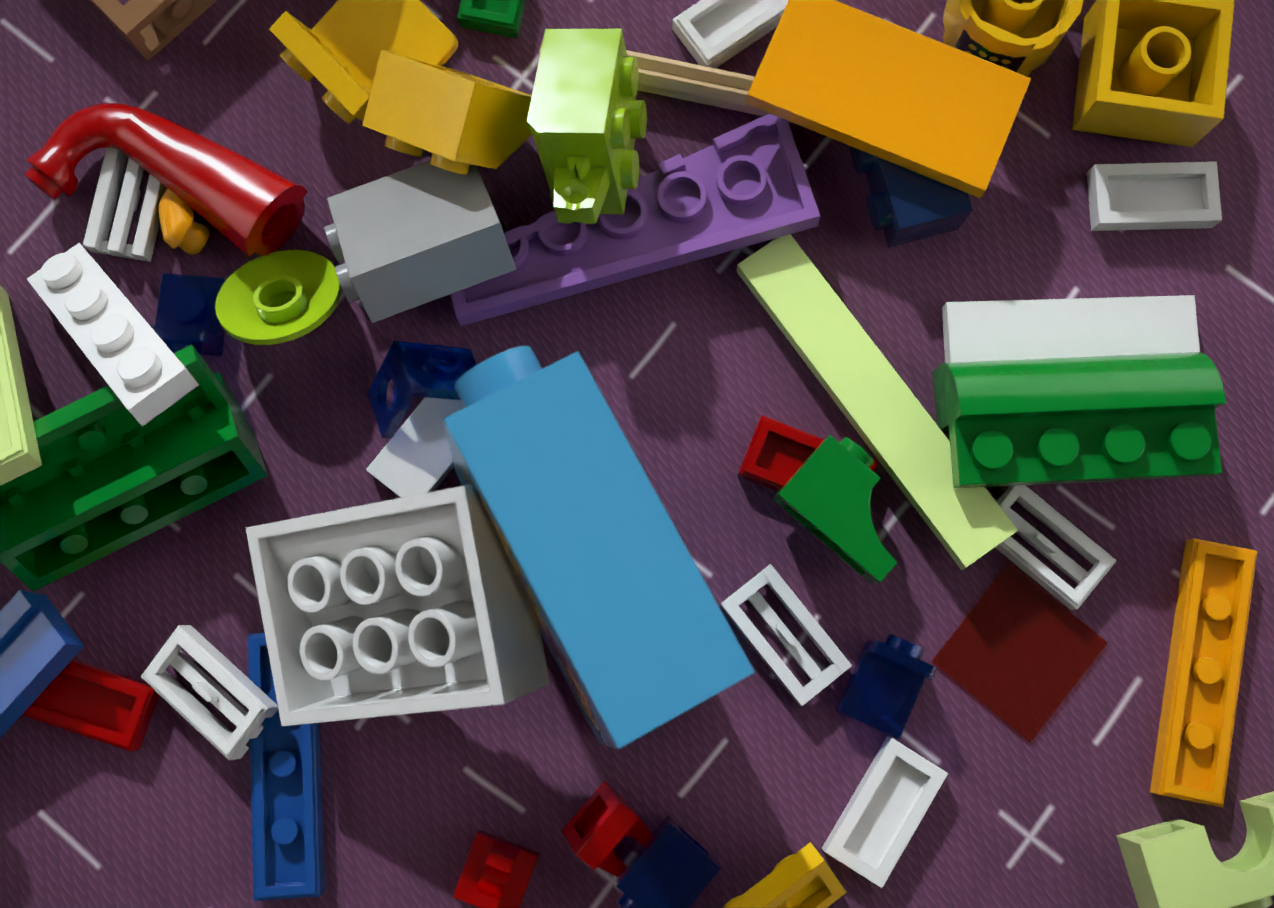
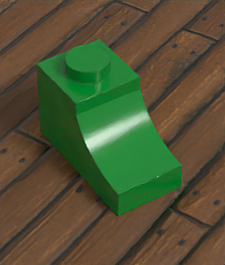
M829 435L772 500L869 584L880 583L898 563L880 542L872 523L870 510L872 488L881 478L870 469L874 460L862 447L847 437L838 442L833 436Z

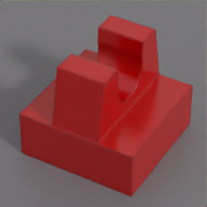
M606 781L597 788L561 830L576 856L593 870L599 867L616 877H619L627 868L621 857L614 851V848L622 838L631 836L638 843L646 846L653 837L625 798Z
M479 830L476 833L453 898L479 908H520L540 853Z

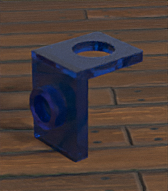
M394 340L368 391L382 438H392L414 396L461 400L454 385L461 376L477 365L472 351L468 348L450 347L440 344L431 345ZM392 379L394 399L389 410L387 406V389Z

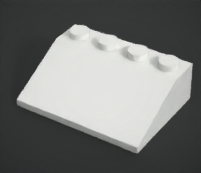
M473 484L246 527L282 726L502 705L550 684L538 616Z

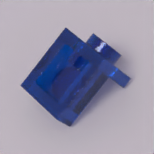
M162 273L155 326H150L173 353L193 345L201 355L222 356L225 330L217 318L215 303L218 292L226 281L224 278Z
M888 634L885 643L878 640H868L865 642L836 711L900 740L924 681L933 680L937 667L921 660L925 649L898 636Z

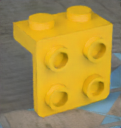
M338 0L312 29L308 28L287 11L269 28L286 46L280 57L305 81L309 82L315 76L328 89L321 99L348 124H351L355 118L362 122L364 120L381 50L443 66L458 48L456 36L420 0Z

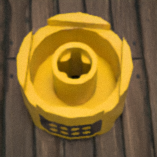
M947 0L943 15L945 28L943 42L946 45L1028 76L1032 70L1043 65L1081 13L1083 0Z

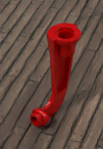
M118 103L91 105L71 114L54 130L44 146L26 159L32 167L24 176L55 201L62 193L71 197L77 191L79 181L74 175V171L78 162L84 156L100 148L118 149L199 213L249 258L254 252L259 255L268 256L290 238L304 216L305 203L303 197L308 193L302 185L198 133L141 108Z

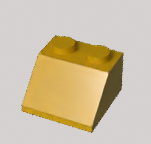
M381 50L362 126L387 135L385 146L390 149L422 157L423 150L432 153L431 165L454 173L467 175L470 164L497 169L532 135L527 124L532 95L462 71Z

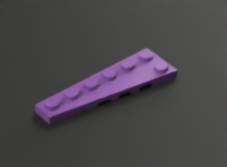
M769 113L714 138L713 145L685 158H682L681 154L659 163L658 170L639 178L636 189L627 190L624 215L600 214L597 223L583 224L581 222L568 224L559 223L554 210L541 216L530 225L519 226L505 232L504 235L516 270L450 294L460 326L818 227L820 213L788 120Z

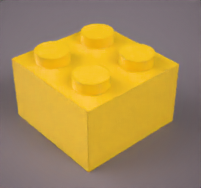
M1096 0L1084 17L1072 130L1186 147L1196 145L1224 119L1235 0Z

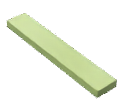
M791 234L774 239L737 264L739 276L961 570L967 568L1018 531L985 487L953 488L950 441Z

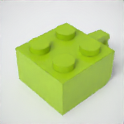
M545 29L527 124L534 137L559 223L581 222L583 224L597 223L600 214L624 215L627 190L636 189L638 185L639 157L637 151L634 150L636 139H644L647 110L644 100H636L639 79L638 62L635 56H627L622 29Z

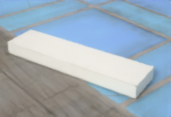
M1195 295L946 302L942 307L945 363L1200 352Z

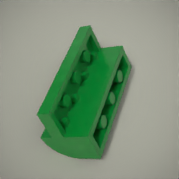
M193 345L173 354L199 385L144 426L128 411L109 385L33 421L42 466L0 486V562L33 592L268 476L257 440L235 395L220 372L214 374Z
M1202 352L942 363L932 372L936 424L943 433L949 432L953 488L1197 478L1222 474L1215 408L1225 405L1226 398L1222 380L1215 364Z

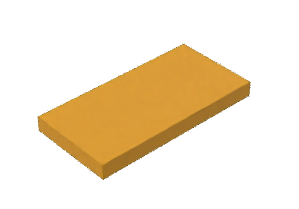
M788 0L749 89L746 104L981 198L988 187L1031 78L836 0Z

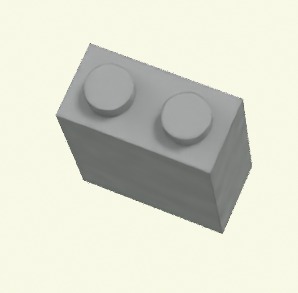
M431 160L327 198L334 223L325 226L324 230L337 261L345 260V263L335 266L339 282L349 303L361 300L372 323L516 270L500 221L476 165L470 164L468 174L463 175L430 164Z

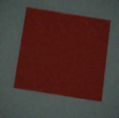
M1008 563L932 659V662L1031 742L1108 642Z

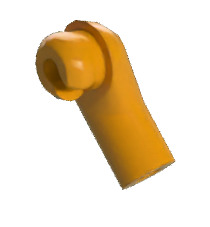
M167 188L158 205V216L163 240L173 249L178 246L189 255L198 254L209 238V229L207 226L194 221L193 209Z

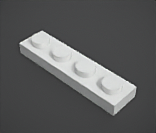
M80 243L65 253L51 257L39 271L27 278L114 393L142 426L199 385Z

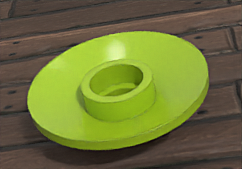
M305 250L272 252L268 256H260L249 261L229 276L218 292L215 303L216 315L222 328L231 337L241 342L254 345L284 343L302 337L320 326L337 307L342 287L335 266L325 257Z

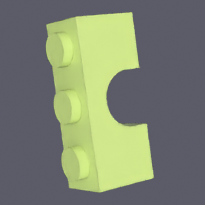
M1274 791L1239 801L1246 822V840L1237 855L1223 862H1220L1212 851L1205 826L1177 818L1116 835L1138 908H1267L1273 904L1271 896L1274 895Z

